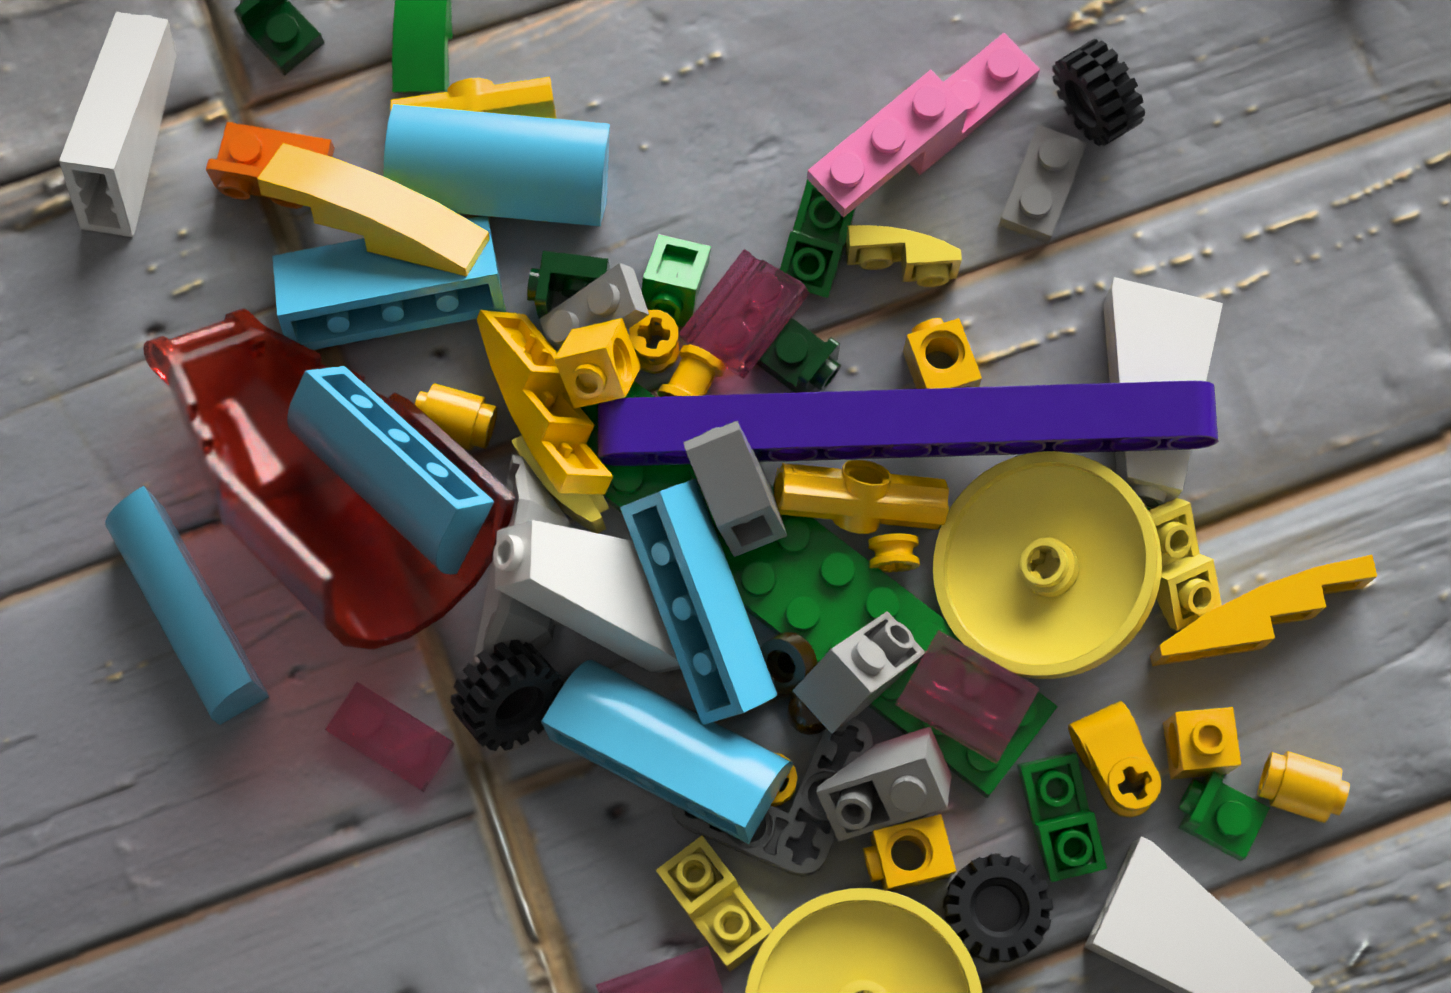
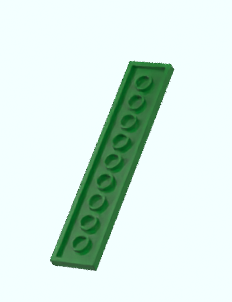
M634 381L625 398L655 396ZM593 404L580 408L595 424L587 445L598 457V404ZM604 464L614 477L606 494L603 496L606 502L622 513L621 506L693 479L697 480L691 464L612 466ZM698 482L745 610L777 635L792 632L805 638L816 654L817 664L833 647L887 611L897 622L902 623L909 629L914 640L926 654L875 699L869 707L903 734L931 727L949 770L987 799L1058 706L1021 677L998 669L975 655L956 637L943 617L879 568H870L869 561L814 518L781 515L787 533L786 537L734 557L717 528Z

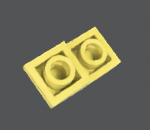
M873 225L848 226L845 245L847 265L860 264V267L866 270H880L890 267L893 262H901L903 282L916 281L917 285L922 287L941 286L948 283L949 279H957L962 261L961 249L926 234L894 227Z
M522 435L511 440L518 455L526 460L566 515L594 533L598 534L606 530L600 513L608 510L609 506L603 495L559 493L533 457Z
M1175 498L1148 511L1157 529L1162 555L1161 579L1156 599L1170 628L1178 631L1187 627L1207 612L1221 606L1214 559L1199 553L1191 503Z
M700 836L656 869L657 874L729 972L755 954L773 930L703 836Z

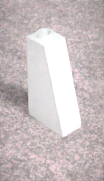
M115 13L59 159L74 211L82 230L129 237L134 236L177 57L168 19L154 18L149 15Z
M1114 277L1103 305L1109 383L1206 381L1223 303ZM1192 449L1115 452L1117 475L1136 492L1146 506L1157 507L1178 498L1183 491Z
M534 520L497 530V542L493 552V561L496 566L495 589L650 672L663 673L681 669L632 540Z
M1142 836L1131 843L1084 946L1175 993H1311L1314 988L1156 844Z

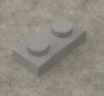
M1037 124L998 226L1049 244L1088 142Z
M619 263L539 320L545 338L559 352L572 329L623 318L626 328L629 329L647 317L649 312L634 269Z

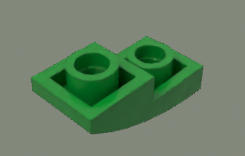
M395 0L392 36V92H447L449 87L448 40H452L451 0Z
M807 179L776 283L829 298L846 245L848 226L852 225L856 208L843 217Z
M1071 751L1017 764L1032 827L1049 881L1056 882L1107 869L1095 813L1089 810L1077 754Z

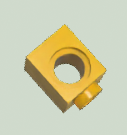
M623 318L572 329L554 358L574 409L625 398L641 368Z
M942 318L929 319L913 327L912 333L907 334L903 354L916 389L980 386L982 377L959 318L945 323ZM934 351L944 352L952 358L954 365L946 369L935 368L927 361L926 355Z
M1233 707L1175 712L1163 723L1170 780L1205 777L1212 771H1216L1221 775H1227L1241 766Z
M942 814L874 830L870 836L872 846L863 848L864 859L871 882L881 880L883 890L893 892L950 878L957 872ZM899 841L915 843L922 852L923 860L921 866L912 871L900 869L892 860V846Z

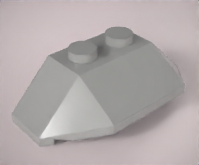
M511 455L498 530L531 520L571 528L568 518L522 456ZM493 557L472 660L474 667L481 662L477 655L484 650L489 655H492L494 653V645L503 642L509 647L511 640H520L523 645L525 642H528L535 649L540 650L553 640L555 625L564 626L495 589L496 566Z

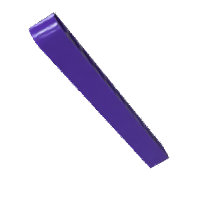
M1194 380L635 397L598 403L597 406L598 458L603 464L612 466L691 464L683 442L703 435L708 430L723 427L735 421H738L759 462L1022 455L1044 451L1090 453L1190 450L1210 447L1219 442L1214 384Z

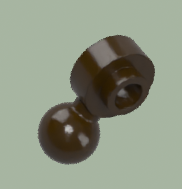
M792 632L781 633L760 647L776 692L789 693L791 697L787 708V716L792 727L802 734H818L826 727L793 692L795 687L817 665L816 654L810 643L802 636Z

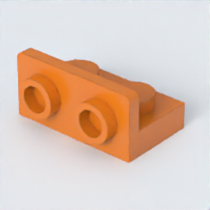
M226 122L217 160L208 159L206 171L215 188L228 197L241 200L249 199L251 195L267 197L261 195L257 178L282 143L333 157L335 148L331 139ZM267 197L283 207L292 209L303 207L300 204Z

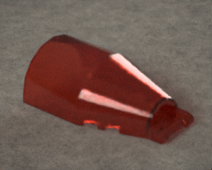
M245 308L229 312L225 315L223 321L171 339L159 336L144 343V356L149 367L171 389L172 396L222 524L343 646L374 650L408 640L443 618L477 585L493 561V552L497 542V530L507 528L510 523L516 496L409 399L395 392L387 398L373 391L495 501L457 574L442 573L290 431L287 422L288 410L305 371L329 368L321 364V354L266 327ZM350 370L359 380H361L365 384L364 376Z

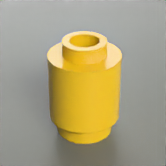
M434 383L428 393L419 392L414 404L411 422L419 425V434L424 438L470 451L474 446L486 449L494 431L498 407L487 404L486 397Z
M1286 751L1284 755L1270 752L1262 770L1257 795L1269 799V804L1272 807L1326 823L1330 814L1339 816L1342 813L1348 797L1350 784L1341 780L1342 768L1290 751Z

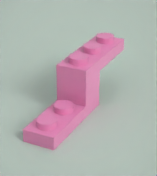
M1003 33L944 82L932 70H929L808 169L807 179L845 217L908 164L919 175L924 173L1038 78L1040 69Z

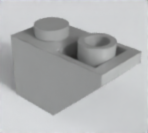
M738 421L723 427L713 428L703 435L683 442L717 528L734 557L787 536L770 482Z
M887 611L833 647L795 687L793 692L833 734L867 708L916 664L926 652L914 640L909 629L902 623L897 622Z
M927 727L877 743L819 785L816 793L839 842L947 808L952 775L931 727Z

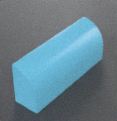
M393 104L385 140L384 177L424 195L459 214L601 226L607 204L610 124Z
M488 216L468 218L469 221L487 230L490 240L467 277L367 252L364 238L273 255L277 317L289 353L295 354L477 318L480 310L506 312Z
M345 366L306 370L289 406L287 422L290 431L442 573L457 574L495 501Z
M693 479L621 506L620 509L701 724L704 725L742 714L776 697V689L697 480Z
M145 486L132 492L108 514L105 521L106 528L211 719L221 725L270 696L166 509Z
M591 659L583 662L570 675L541 721L551 741L747 844L750 843L793 767L791 761L715 722L702 725L697 713Z

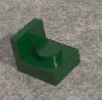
M241 0L240 5L234 10L246 37L284 76L324 44L321 33L289 0Z
M543 250L540 269L531 268L527 287V300L535 301L538 319L551 311L554 291L562 292L564 297L570 298L609 271V259Z
M786 314L753 354V362L794 393L812 392L815 387L823 391L832 382L841 368V364L837 362L840 343L832 337L825 343Z

